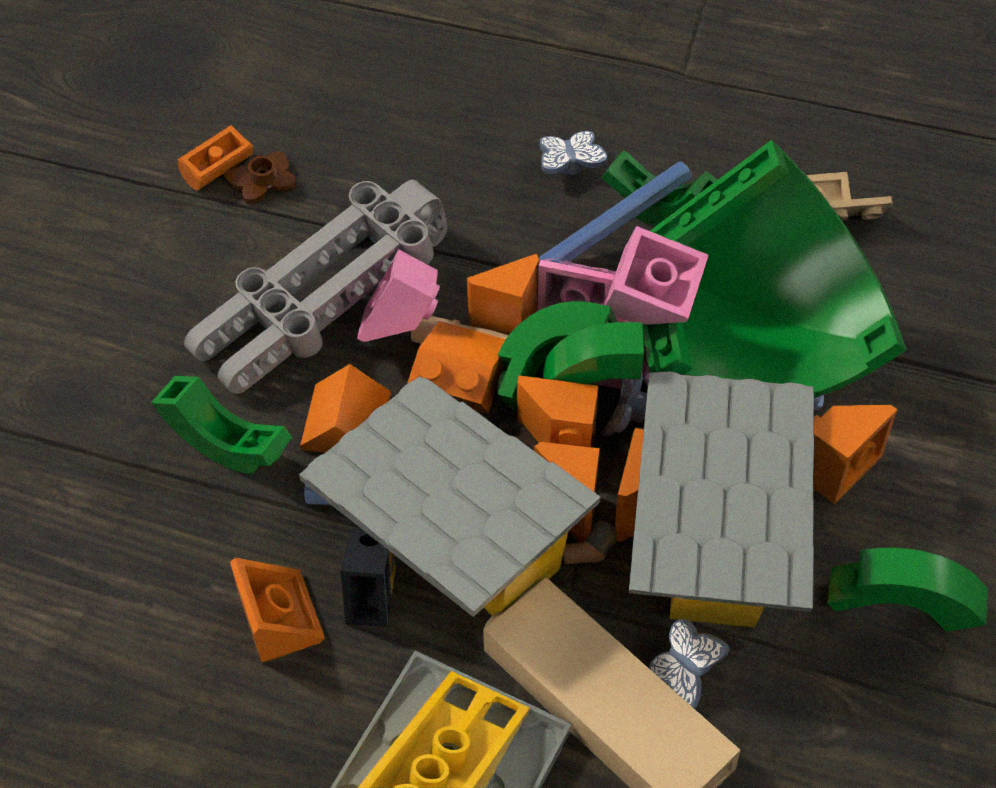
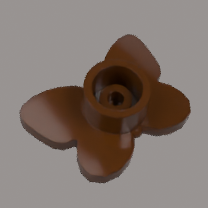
M275 151L268 156H256L249 161L248 166H236L224 173L226 183L236 191L242 190L243 200L247 204L259 202L266 196L268 190L286 191L294 188L296 185L294 175L289 172L288 159L282 151Z

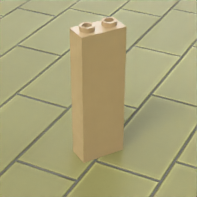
M545 577L535 587L532 586L526 590L517 602L504 613L499 611L487 621L483 629L484 651L552 715L571 723L570 732L630 788H717L736 770L741 750L548 578Z

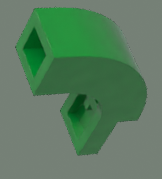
M625 150L616 157L602 176V179L624 198L655 178L653 174ZM705 171L695 181L680 186L635 218L655 227L716 182L717 179L708 171Z
M585 301L563 302L543 308L523 320L509 334L498 353L499 358L507 368V371L505 370L501 373L497 387L498 395L509 409L517 411L518 376L536 378L549 352L561 340L591 326L618 322L612 308Z
M642 322L605 323L582 329L567 336L554 346L546 357L543 365V379L592 384L606 379H641L644 358Z
M174 376L151 402L164 421L193 448L211 460L240 473L252 475L259 465L270 466L280 458L282 450L292 439L285 426L250 423L228 411L216 400L200 377Z
M873 548L860 550L859 562L831 567L827 603L835 611L882 603L907 605L927 613L945 632L986 625L988 588L970 570L940 555L906 548Z

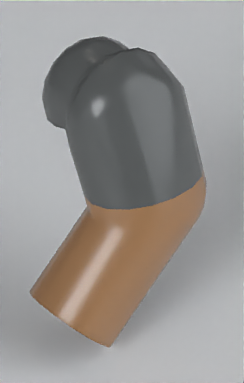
M598 521L593 525L591 532L584 542L565 544L563 553L564 565L602 561L616 543L617 532L614 526L607 521Z

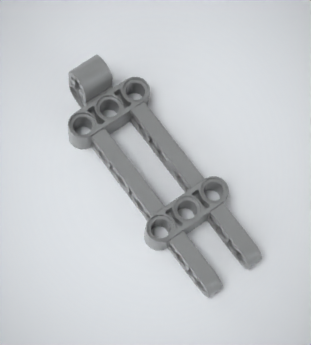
M416 180L405 182L391 194H388L379 185L371 181L355 184L349 192L351 206L267 271L256 267L247 268L242 271L235 281L238 293L188 332L184 341L185 348L199 361L209 360L259 322L266 330L231 356L219 369L218 380L233 394L246 391L291 354L300 358H307L317 354L323 344L320 331L378 286L398 250L409 254L425 264L431 262L434 256L433 247L443 240L447 232V222L441 200ZM371 235L378 241L303 301L299 302L292 296L367 236Z

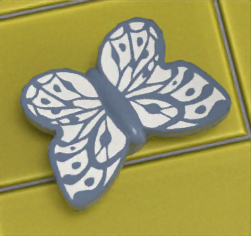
M591 131L575 133L569 140L565 141L560 137L545 136L540 139L539 144L540 149L543 151L541 168L546 174L561 172L566 175H573L579 173L583 167L599 168L607 164V153L600 145L594 144L595 135Z
M642 373L641 379H622L618 404L599 435L609 437L616 432L621 433L627 427L629 421L642 423L645 418L647 393L640 391Z
M687 619L676 620L671 626L669 633L670 651L657 655L651 661L649 669L662 681L668 683L671 689L695 709L701 696L700 676L706 674L712 665L722 661L730 649L723 640L709 633L698 634L692 622Z

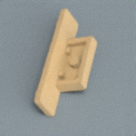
M847 172L807 175L842 221L847 220L848 216L859 215L864 220L876 219L883 216V213L893 204L891 196L851 199Z

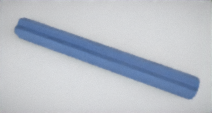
M677 162L540 256L539 261L550 258L571 262L689 181L692 177L690 169L683 162Z

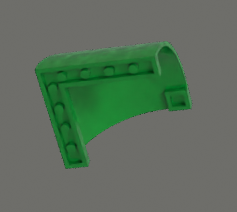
M772 140L650 230V232L708 255L688 320L678 323L643 325V340L650 372H674L689 376L712 375L722 379H754L761 382L779 384L798 383L804 386H812L814 398L856 382L907 350L885 292L859 245L823 194L800 167Z

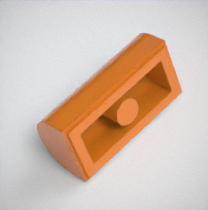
M230 125L177 159L178 168L187 184L195 190H200L223 175L230 168L235 167L252 156L253 145Z

